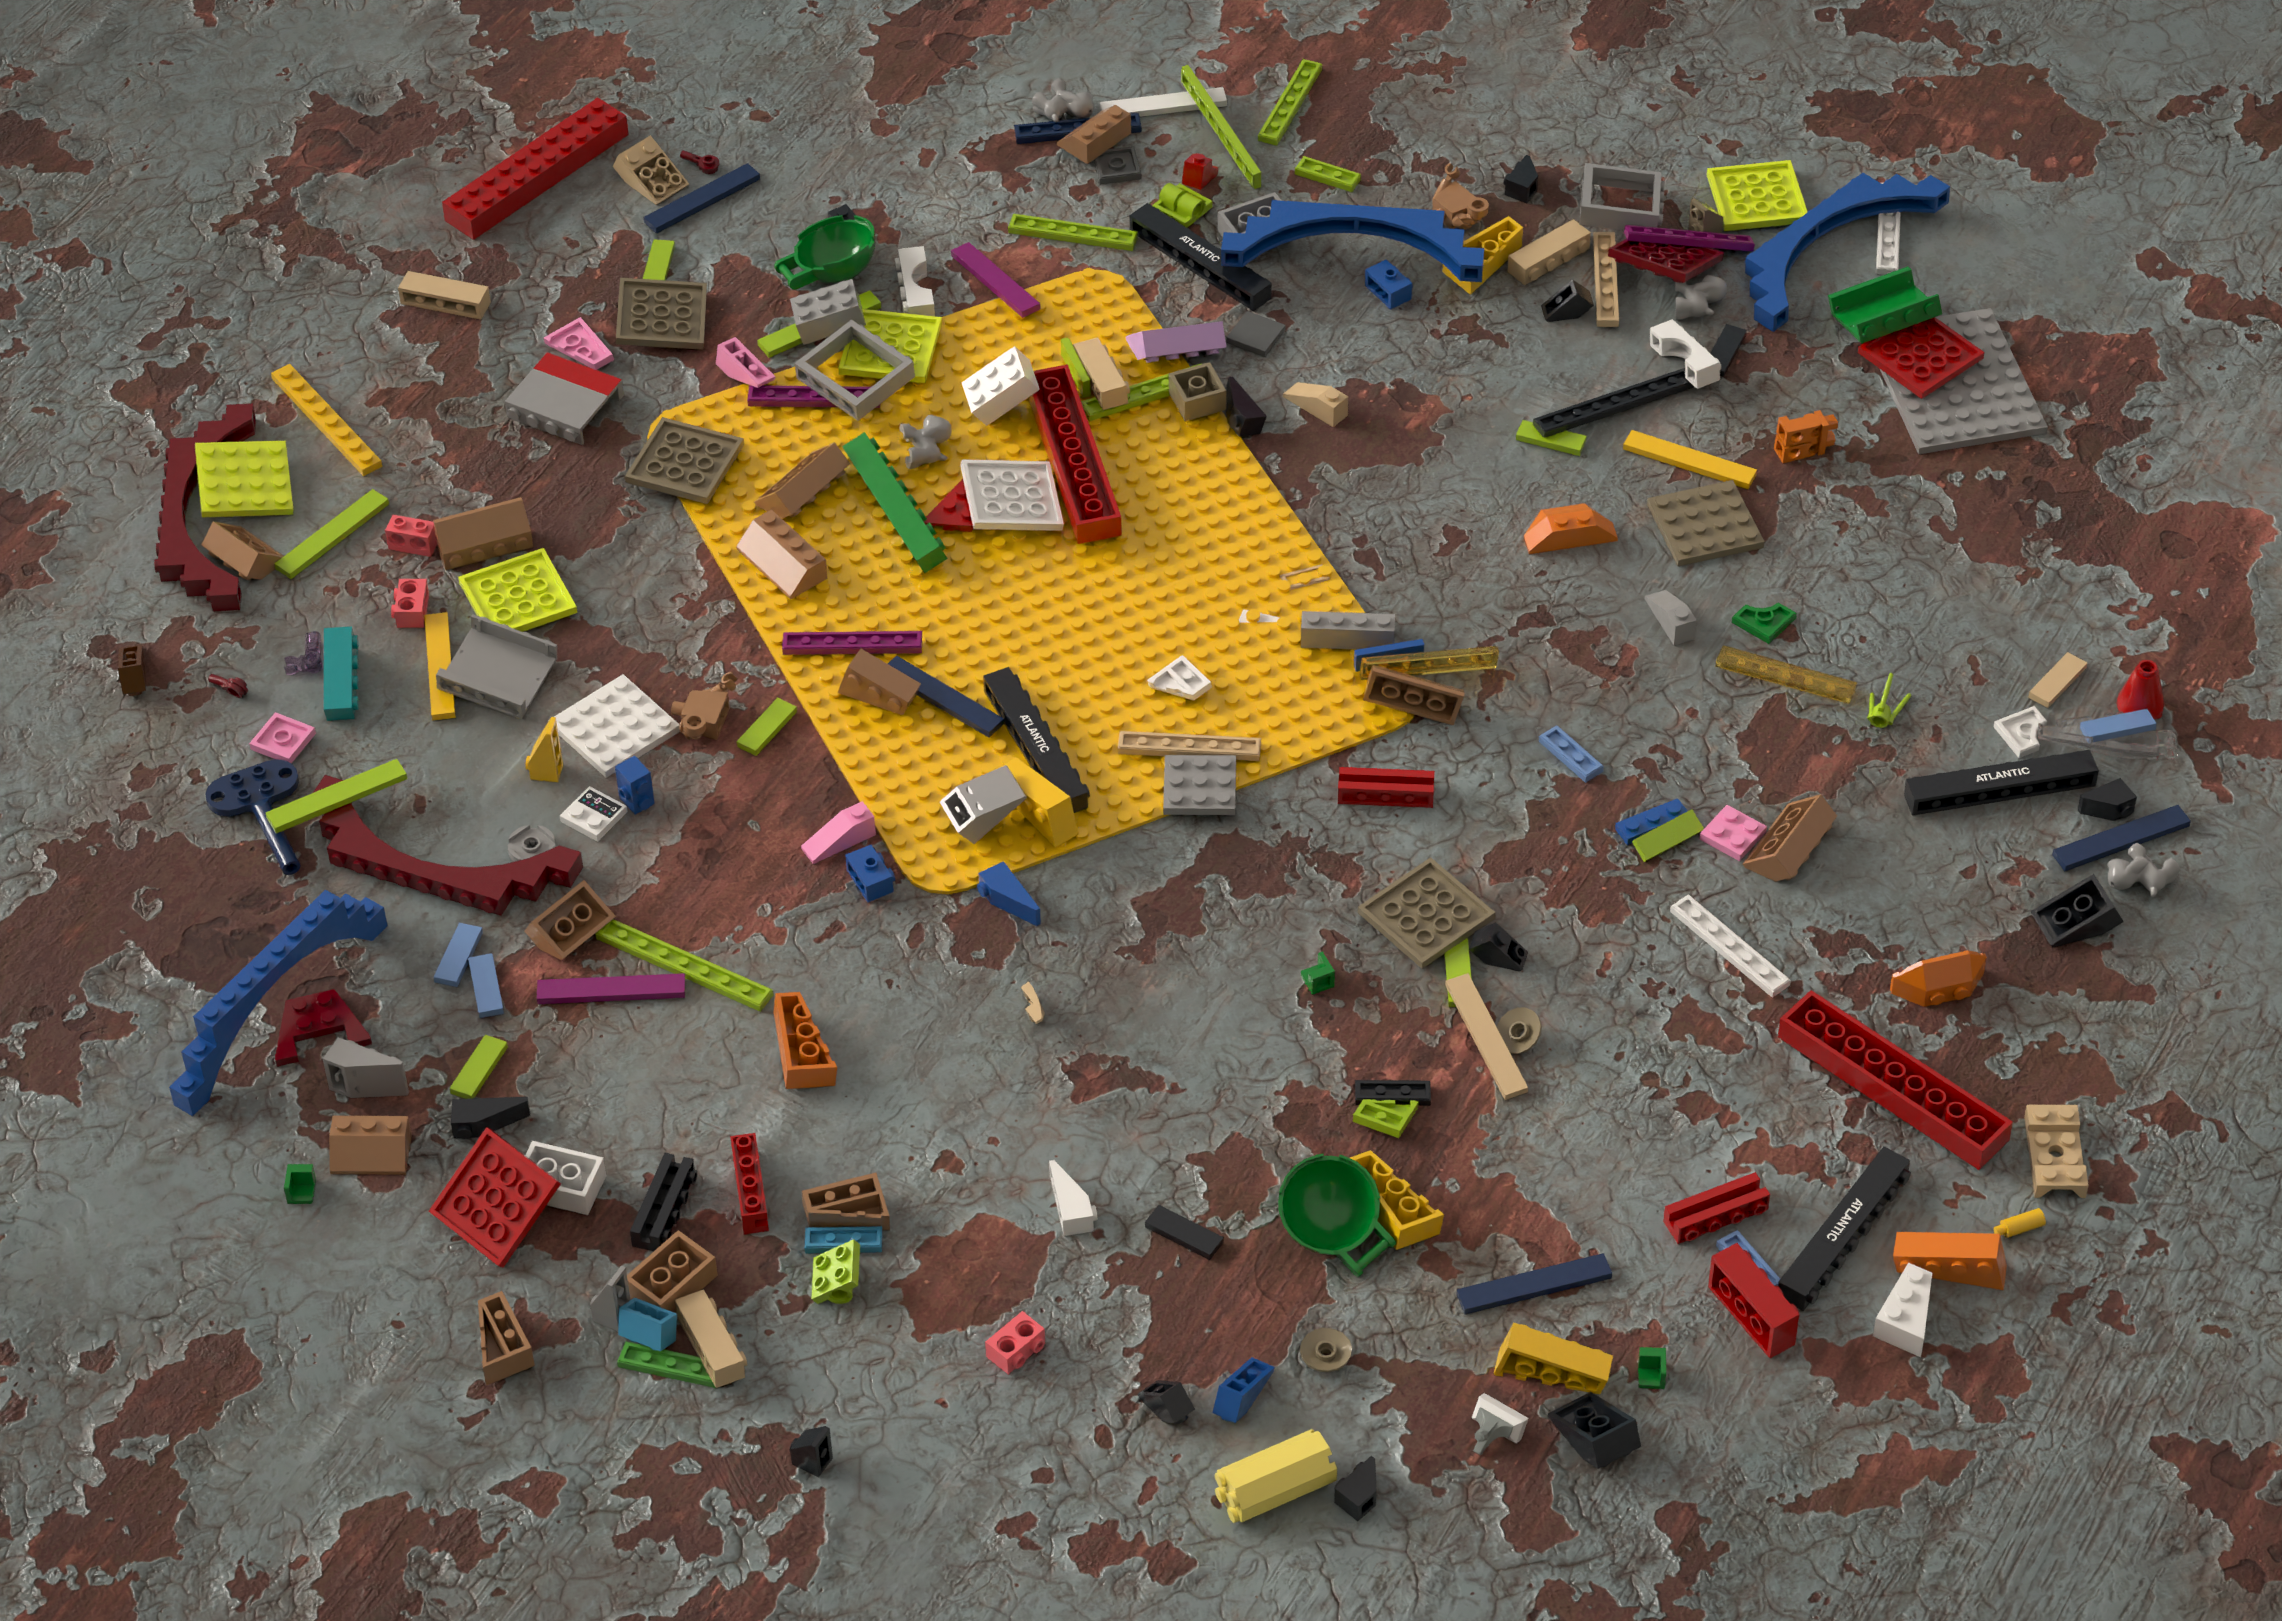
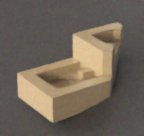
M1027 982L1021 986L1027 1001L1030 1003V1006L1025 1008L1030 1020L1038 1024L1043 1020L1045 1012L1030 982Z

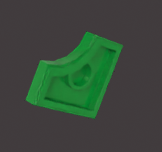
M1779 602L1766 608H1755L1745 605L1732 617L1731 623L1770 644L1796 619L1797 613Z

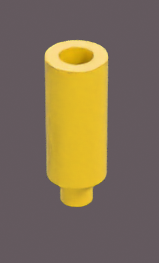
M2037 1208L2000 1221V1225L1994 1227L1993 1230L1994 1234L2004 1235L2006 1238L2045 1226L2046 1220L2042 1210Z

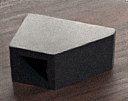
M1528 155L1516 163L1514 170L1505 176L1503 182L1506 196L1526 204L1537 193L1538 174L1531 157Z
M1497 923L1475 931L1469 948L1484 964L1514 971L1523 970L1528 951Z
M1372 1456L1365 1462L1358 1463L1353 1472L1348 1477L1341 1478L1334 1487V1503L1357 1522L1376 1506L1375 1458Z

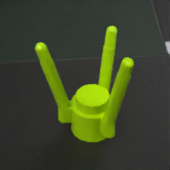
M1892 673L1888 676L1881 702L1877 706H1875L1874 693H1870L1867 719L1873 726L1878 728L1893 725L1895 717L1912 696L1911 693H1908L1891 714L1890 707L1886 704L1892 684Z

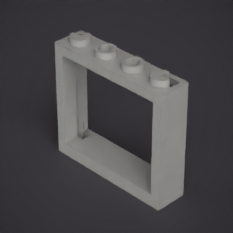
M1585 163L1579 225L1624 230L1625 225L1656 228L1658 225L1661 226L1663 221L1665 181H1661V172ZM1592 185L1653 192L1652 212L1591 204Z
M850 320L794 363L798 380L857 421L915 377L914 363L910 357L904 356L894 346L888 345L878 335H873L863 325H859L853 320ZM853 339L895 367L893 371L858 398L816 369Z

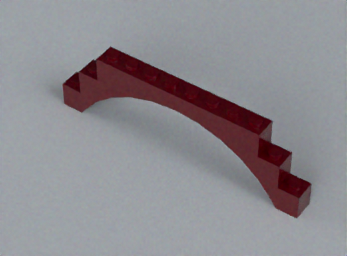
M253 403L226 405V414H222V420L199 421L198 430L194 431V437L170 438L169 448L165 449L166 461L168 463H164L166 479L162 480V488L165 494L161 495L163 511H159L161 527H158L157 533L160 543H156L158 559L154 560L155 572L159 573L161 582L180 581L181 588L185 587L187 597L206 596L207 602H211L213 612L241 610L242 592L239 578L217 567L200 553L186 530L185 516L189 499L198 483L195 443L243 442L255 435L256 415Z
M324 775L313 793L343 780ZM352 802L323 814L319 820L322 837L331 840L327 846L330 864L502 916L514 895L536 902L548 882L571 888L583 869L581 852L560 845L533 857L503 865L461 867L423 861L402 853L379 839L362 822Z

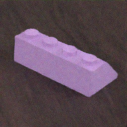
M1223 321L1147 330L1126 336V341L1137 360L1146 359V363L1157 362L1159 357L1165 356L1166 360L1179 359L1181 354H1186V358L1199 356V352L1206 351V355L1219 354V349L1226 348Z

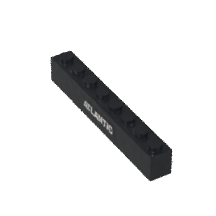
M1146 203L1129 215L1130 230L1137 231L1139 238L1253 312L1271 299L1272 283L1268 279L1246 266H1221L1220 248L1201 238L1189 228L1184 227L1175 219L1161 212L1158 208Z
M1009 667L984 675V692L998 715L1004 718V725L1030 767L1070 796L1074 813L1087 809L1088 798L1090 797L1087 785L1081 783L1077 769L1071 767L1069 757L1066 752L1061 751L1056 736L1052 737L1048 723L1042 721L1038 707L1032 705L1030 695L1027 690L1022 689L1018 675H1014Z
M2090 750L2075 751L1908 778L1905 783L1904 796L1910 812L1914 816L2095 787L2099 770Z
M1883 1146L1779 1280L1778 1287L1790 1304H1794L1798 1309L1804 1311L1809 1303H1815L1820 1293L1819 1290L1823 1286L1827 1287L1829 1285L1833 1272L1836 1269L1840 1270L1845 1263L1846 1255L1849 1252L1853 1253L1857 1248L1859 1238L1862 1235L1866 1236L1873 1220L1875 1218L1879 1219L1883 1214L1886 1203L1888 1201L1892 1202L1895 1199L1899 1186L1901 1184L1905 1185L1911 1175L1909 1159Z

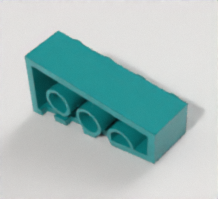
M352 626L324 628V713L327 721L355 719V710H359V699L356 696V690L359 689V679L357 676V669H359L358 635H354Z

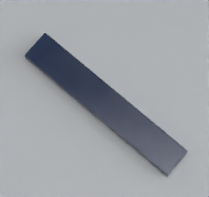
M1139 113L1131 114V133L1142 132ZM1090 118L1014 125L1016 144L1061 140Z
M746 163L644 216V223L657 234L760 180V173Z
M895 656L888 663V665L921 683L917 696L990 738L1004 725V718L902 658Z
M2175 805L2053 849L2052 855L2065 872L2129 849L2135 843L2142 844L2190 826L2191 820L2179 805Z
M1604 1253L1460 1288L1457 1289L1456 1295L1464 1315L1612 1279V1271Z

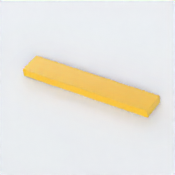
M1631 430L1623 443V450L1723 482L1733 480L1736 486L1749 489L1757 475V469Z
M448 612L427 614L424 616L432 721L456 718L454 695L437 689L436 684L438 670L440 668L446 670L452 661Z

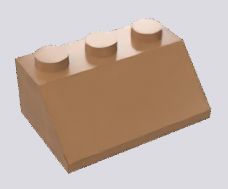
M1117 105L1100 111L1057 142V146L1089 164L1131 134V114Z
M214 521L202 543V546L209 550L208 554L210 556L222 559L226 567L239 571L238 575L246 580H251L252 578L263 579L275 570L274 563L284 557L245 528Z
M583 880L535 918L524 932L540 950L563 960L616 916L586 881Z
M333 1116L329 1135L330 1174L406 1175L412 1137L408 1116Z

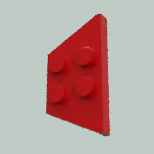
M963 479L926 516L925 525L930 522L932 526H943L945 531L959 530L960 532H972L974 530Z

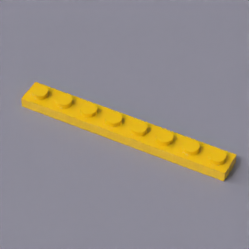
M291 364L271 373L272 380L362 476L382 467L380 458Z

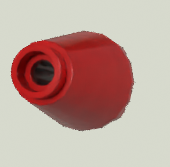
M2142 660L2131 673L2117 698L2116 704L2121 714L2148 709L2154 720L2162 717L2164 698L2159 670L2155 662Z

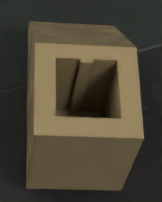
M1695 198L1691 199L1688 230L1722 233L1723 216L1709 205Z

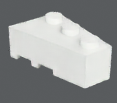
M1911 1263L1907 1264L1876 1317L1873 1337L1921 1357L1932 1272Z

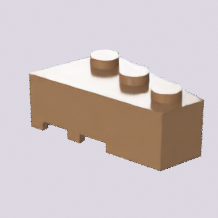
M860 649L847 667L837 693L904 715L916 697L921 683Z
M877 1173L802 1191L803 1208L809 1227L882 1226V1230H890V1216Z
M500 1291L478 1300L482 1366L486 1386L535 1366L532 1348L503 1292Z

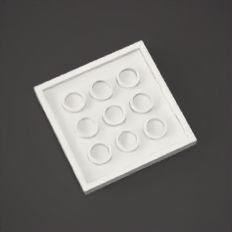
M961 461V471L973 529L1063 530L1064 523L1050 461Z
M624 674L554 716L556 717L559 736L605 778L616 772V765L633 756L641 757L681 732L680 724Z

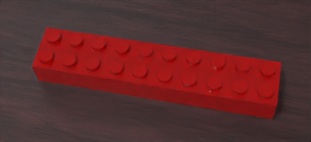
M597 97L442 201L445 221L471 239H476L628 136L627 116Z
M1068 364L1034 370L1040 390L1028 397L1077 544L1122 536L1121 514Z
M1810 990L1780 1018L1778 1038L1976 1169L1980 1170L2010 1141L2013 1121L1814 991Z

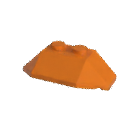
M1586 503L1541 510L1524 534V541L1529 554L1615 542L1618 541L1614 525L1609 519Z
M1967 950L1922 960L1907 967L1901 973L1896 972L1892 974L1890 992L1923 1007L1970 997L1984 974L1987 956L1985 953Z

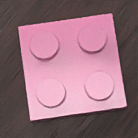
M275 712L249 743L250 749L273 759L292 763L315 736L316 731L315 727Z
M1726 805L1703 829L1699 840L1740 861L1765 835L1767 826Z

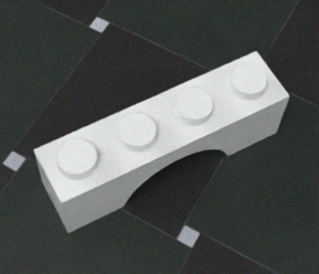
M924 246L898 249L899 258H895L896 271H900L897 273L898 284L903 285V287H900L901 300H905L902 302L903 313L935 316L932 289L922 288L916 284L919 280L927 277Z
M1673 319L1650 328V346L1661 356H1678L1686 359L1685 378L1697 389L1720 380L1721 364L1719 360L1713 357L1705 347H1702L1694 337H1691Z

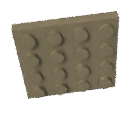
M620 278L616 344L703 350L707 283Z
M662 417L626 473L625 482L708 504L743 448L744 438Z
M1733 480L1647 499V506L1678 567L1764 548V540Z
M1431 857L1358 906L1359 915L1422 969L1474 934L1475 931L1496 919L1495 911Z

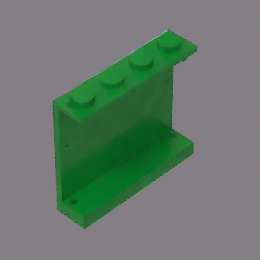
M1908 266L1828 295L1831 314L1861 344L1942 315L1939 295L1927 297L1914 285L1912 270Z

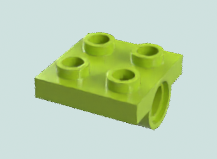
M1167 183L1160 192L1159 200L1152 206L1188 228L1212 208V200L1180 183L1177 186Z
M853 1239L813 1258L811 1299L819 1304L829 1300L832 1303L845 1304L852 1300L853 1288L858 1286L860 1244Z

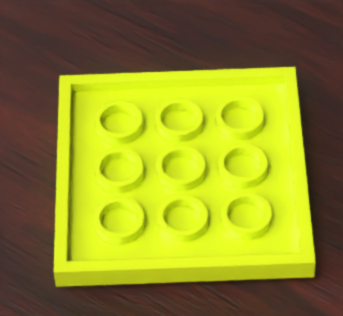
M1791 160L1707 168V178L1718 213L1723 216L1724 231L1791 225L1808 212Z
M862 309L866 330L873 335H878L882 341L894 346L898 352L912 359L915 377L909 382L926 383L942 326V317ZM854 339L844 347L838 367L839 375L878 379L884 378L895 369V367Z
M286 441L195 443L202 517L293 515Z
M544 548L458 577L459 584L477 616L486 617L493 622L508 625L521 632L577 613V606Z

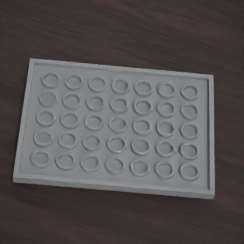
M1991 308L1936 317L1985 353L1984 359L1923 399L1880 369L1918 454L2047 433L2048 426Z

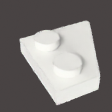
M1183 655L1147 680L1151 688L1190 700L1197 699L1212 688L1211 682Z

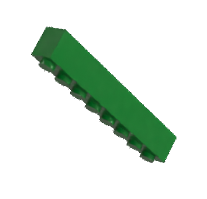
M864 432L842 446L923 572H928L948 559L943 552L946 547L941 539L933 537L937 533L930 522L925 525L926 516L920 508L918 510L914 508L918 504L912 495L906 496L905 493L908 492L905 484L902 480L897 482L896 478L899 475L892 465L887 467V464L890 462L884 452L878 453V450L881 448L874 437L869 439Z

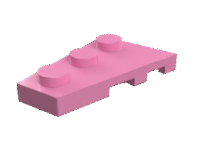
M581 317L543 338L546 345L595 370L614 360L613 354Z

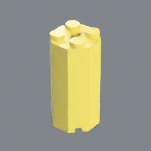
M1311 1429L1218 1469L1217 1473H1215V1479L1219 1487L1215 1488V1493L1219 1502H1224L1227 1506L1230 1520L1233 1523L1238 1521L1244 1522L1337 1481V1467L1335 1462L1329 1463L1328 1456L1332 1455L1321 1433L1319 1431L1314 1432Z

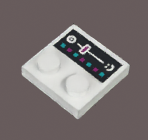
M589 786L560 815V821L598 842L627 813V806Z

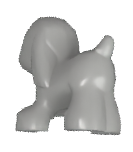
M1057 78L1051 84V89L1056 93L1051 100H1048L1045 94L1037 92L1032 99L1033 111L1046 116L1054 122H1058V119L1064 113L1077 118H1087L1091 116L1094 109L1093 96L1090 93L1079 92L1074 94L1070 90L1065 91L1066 82L1061 78Z
M1706 275L1702 282L1694 285H1689L1686 282H1675V291L1684 294V298L1676 297V320L1713 315L1714 311L1709 308L1708 304L1718 302L1727 294L1726 282L1713 275Z
M928 415L924 419L923 428L918 430L910 424H900V431L903 433L904 439L907 442H912L914 447L908 449L910 456L905 458L908 469H914L923 464L933 463L938 460H947V456L940 452L936 443L945 442L950 438L952 428L948 420Z
M2139 843L2133 844L2128 849V855L2133 858V861L2128 862L2124 859L2116 858L2110 860L2107 864L2109 869L2108 883L2113 889L2125 890L2134 883L2140 882L2150 891L2151 897H2155L2158 891L2162 890L2165 885L2174 882L2178 878V872L2180 871L2178 863L2172 858L2164 862L2162 869H2158L2153 864V859L2146 855L2145 848Z

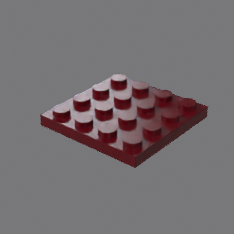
M1625 239L1609 248L1608 257L1614 258L1618 263H1629L1634 265L1636 269L1649 270L1656 276H1667L1672 278L1674 282L1684 283L1723 261L1724 252L1708 247L1638 242Z

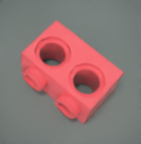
M392 515L385 529L389 550L431 557L437 546L435 528L432 521Z
M399 579L398 588H394V602L396 603L391 606V617L395 618L397 628H425L424 615L427 614L429 601L427 579Z
M1022 1311L985 1341L986 1357L1009 1375L1013 1370L1022 1367L1026 1359L1032 1354L1042 1350L1045 1345V1329Z

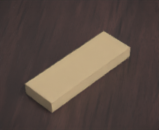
M2067 652L2029 691L2028 698L2049 708L2087 668V662Z

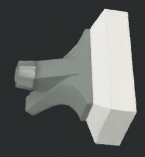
M1483 1393L1478 1398L1472 1419L1476 1420L1480 1425V1429L1475 1433L1477 1444L1473 1451L1481 1456L1489 1444L1499 1437H1506L1514 1443H1518L1522 1439L1529 1418Z

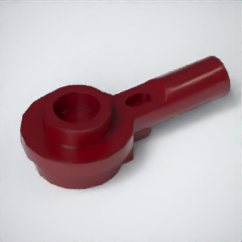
M684 150L680 154V158L696 163L699 166V170H702L705 174L717 172L720 165L719 159L712 155L701 157Z
M210 674L208 677L210 683L221 686L223 690L237 698H242L249 691L246 687V682L238 677H235V679L229 678L228 680L215 674Z

